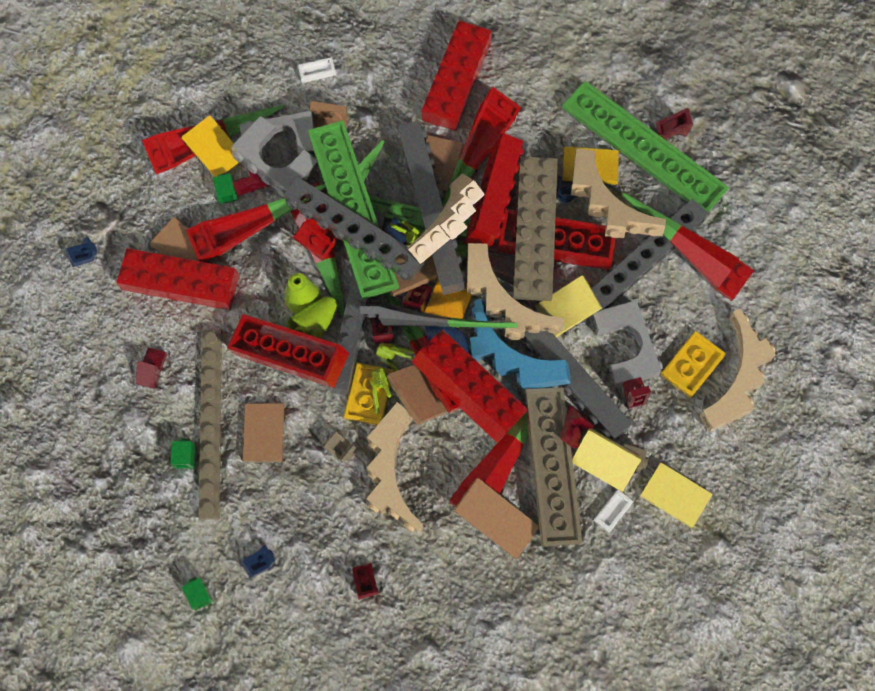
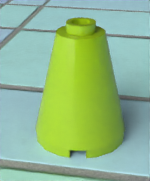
M295 273L289 277L284 293V302L292 313L297 314L321 299L320 288L305 275Z
M325 296L287 320V326L289 329L321 339L338 311V303L333 297Z

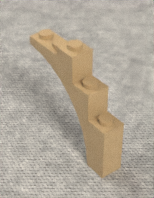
M576 149L571 195L589 197V216L606 217L605 236L624 238L625 232L663 236L666 219L646 215L622 203L604 185L598 174L595 163V151Z
M460 175L448 185L451 188V194L446 206L425 232L407 247L420 264L448 240H453L467 228L463 222L476 212L472 205L485 195L476 182L466 175Z
M468 243L467 293L475 296L486 293V315H490L493 318L504 315L505 322L517 323V328H505V337H509L511 340H519L524 338L525 331L530 333L548 331L553 334L563 331L564 318L534 312L521 305L504 290L493 273L488 257L487 244Z
M741 309L733 311L730 316L739 343L737 373L727 393L700 414L708 432L714 431L751 413L754 409V402L746 393L761 387L765 382L764 373L757 367L771 361L776 355L772 343H769L766 338L761 341L758 340V333L755 329L751 328L748 316Z
M397 402L367 437L368 446L376 453L380 451L367 467L368 477L375 483L378 481L380 483L366 499L369 503L368 507L377 514L379 511L383 515L389 509L388 513L394 519L400 518L405 522L403 526L412 533L413 531L419 533L423 529V524L411 513L403 501L395 476V459L398 445L404 431L413 420L408 410Z

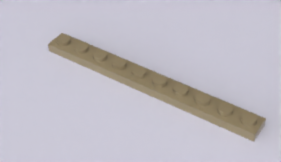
M221 329L202 330L199 520H220Z

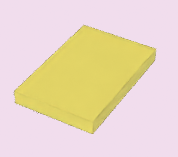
M583 275L552 294V301H541L535 305L538 313L564 318L563 331L555 333V337H558L602 309Z
M589 428L572 462L623 492L642 457Z
M660 463L640 497L692 529L713 494L663 463Z

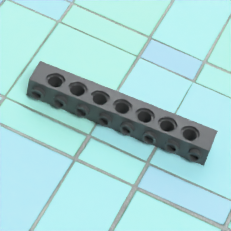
M297 177L284 193L286 204L290 208L298 209L307 219L312 218L321 228L331 230L338 239H345L352 248L356 250L359 248L371 260L376 259L385 269H391L396 272V275L402 280L407 279L412 282L424 265V262L420 264L406 245L301 178ZM303 199H310L307 203L302 202ZM321 208L326 209L323 213L317 212ZM336 218H339V219L342 220V221L339 222V223L333 222V220L336 219ZM352 228H355V229L358 230V231L355 232V233H350V232H349V230L352 229ZM367 238H371L374 240L371 243L364 242V240ZM386 248L389 252L381 253L380 250ZM401 258L404 259L405 262L399 264L396 262V260Z
M692 199L688 203L684 202L678 208L679 211L675 215L673 213L670 214L668 218L694 232L706 221L709 213ZM681 218L687 219L688 222H687V223L683 222V221L681 220ZM664 235L643 238L636 250L631 249L622 262L619 260L614 264L613 270L609 274L607 272L599 278V283L595 286L593 284L590 286L602 306L601 310L611 307L676 247ZM654 242H660L663 246H657ZM646 253L649 255V258H644L641 254ZM633 265L636 267V270H630L628 266ZM620 277L623 281L617 282L614 278ZM607 289L610 293L603 294L600 290Z

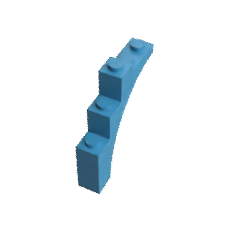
M482 299L474 300L475 307H472L473 317L477 321H490L489 316L486 315V304ZM474 327L477 337L470 338V355L476 361L495 358L492 360L493 368L501 376L519 373L517 374V381L524 390L571 384L569 364L566 360L548 361L522 355L508 347L498 337L493 328Z

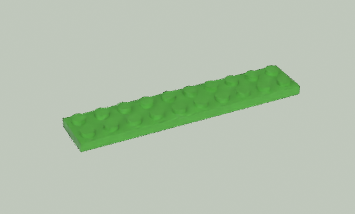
M584 81L562 105L563 110L615 149L619 150V152L687 203L694 199L709 213L728 191L729 187L588 82Z
M344 121L308 130L328 196L379 228ZM336 218L337 223L342 221L341 219ZM355 228L349 230L350 233H355L358 231ZM367 238L364 240V242L371 243L374 241L371 238ZM343 239L362 299L399 289L393 270L385 269L376 259L371 260L362 250L352 248L348 241ZM386 248L380 250L381 253H388Z

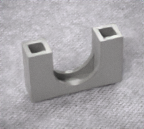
M300 111L296 114H284L276 118H265L275 127L274 134L288 132L296 136L299 154L305 150L316 158L308 134V130L316 128L311 111ZM248 121L245 124H240L241 136L249 129V127L254 123V121ZM264 145V147L260 150L259 155L262 161L266 164Z
M260 116L233 144L232 156L236 161L243 162L253 174L257 173L267 185L271 184L284 197V193L297 177L306 181L317 169L318 162L317 159L303 150L286 167L273 168L265 164L259 153L264 145L274 136L275 127Z
M637 300L600 310L591 317L597 336L623 330L633 334L640 345V353L634 359L610 366L609 373L614 388L622 387L624 381L640 377L644 381L658 377L663 369L660 358L657 359L655 354V342L651 341L649 337V325L643 320V308L638 305Z

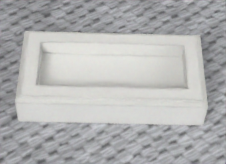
M332 57L298 65L302 83L336 75Z
M617 490L593 521L610 533L634 501L620 490Z

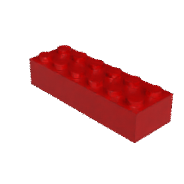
M458 20L423 105L422 121L453 131L457 130L490 47L492 30Z
M502 133L491 148L480 186L485 195L475 203L474 208L476 212L472 214L464 241L465 244H487L489 247V245H493L495 239L499 238L502 231L499 227L506 216L504 209L505 206H508L511 199L509 191L513 189L515 184L513 177L517 174L520 166L517 164L518 159L522 157L524 152L522 148L523 140Z
M505 209L506 216L502 224L498 252L515 255L517 211ZM555 217L554 261L610 270L615 238L605 236V225Z
M126 248L116 283L123 291L231 311L239 274L236 268Z
M242 314L227 347L229 351L238 357L331 388H335L349 355V352L339 344Z
M443 329L411 361L497 443L528 411L518 399Z

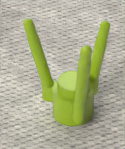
M402 221V224L409 228L411 232L390 223V227L406 234V241L409 244L406 245L407 247L423 234L406 221Z
M381 342L376 355L381 357L380 362L385 363L394 371H398L399 369L388 359L392 360L395 354L413 359V356L406 353H415L407 348Z
M385 368L377 369L371 373L373 380L370 383L373 390L376 414L380 413L376 386L384 388L387 396L391 397L388 388L390 382L387 379L388 374Z

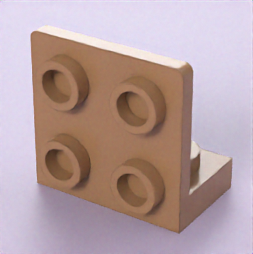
M311 101L310 111L314 117L316 128L342 120L345 127H347L349 118L347 106Z

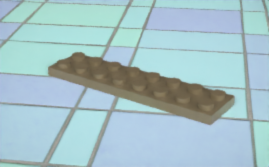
M520 157L513 299L552 301L558 158Z
M564 388L525 389L524 395L526 408L528 409L526 413L541 546L582 544L571 447L560 439L567 415Z

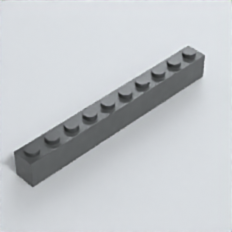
M415 121L398 126L424 226L427 229L446 205H442L441 200H445L442 189L438 190L437 184H440L438 173H433V169L436 168L433 157L429 158L428 153H431L429 142L425 143L424 140L427 137L425 126L421 127L420 122ZM456 238L448 240L432 254L443 295L465 290L464 282H467L465 271H460L459 266L463 265L460 254L456 255L455 249L458 248Z
M374 211L379 228L383 231L386 224L385 213ZM354 273L351 279L338 344L343 346L349 352V355L335 388L328 387L330 393L349 396L366 320V314H360V306L370 301V297L366 299L361 298Z
M505 280L500 285L513 298L514 289ZM515 299L521 305L531 309L523 299ZM501 315V320L505 322V316ZM525 331L524 338L521 339L525 342L524 346L530 353L533 352L537 359L567 361L571 384L562 385V388H564L566 395H571L574 398L575 405L581 411L584 410L588 414V420L601 429L600 433L603 436L615 441L630 429L631 421L553 333L548 331H540L539 333Z

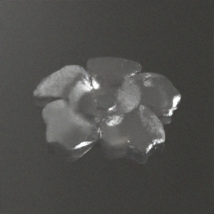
M136 407L130 408V412H126L123 415L122 420L128 421L125 425L130 431L134 428L141 430L145 426L143 421L146 420V415L144 412L140 413V410Z

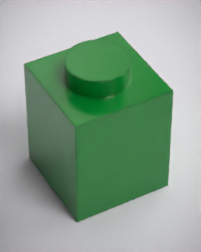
M230 173L219 174L217 177L212 178L220 205L238 201L233 185L234 181Z
M179 438L178 441H172L171 465L175 469L194 468L195 444L187 438Z
M193 577L185 582L186 585L181 587L191 608L195 611L214 601L204 580L200 577Z

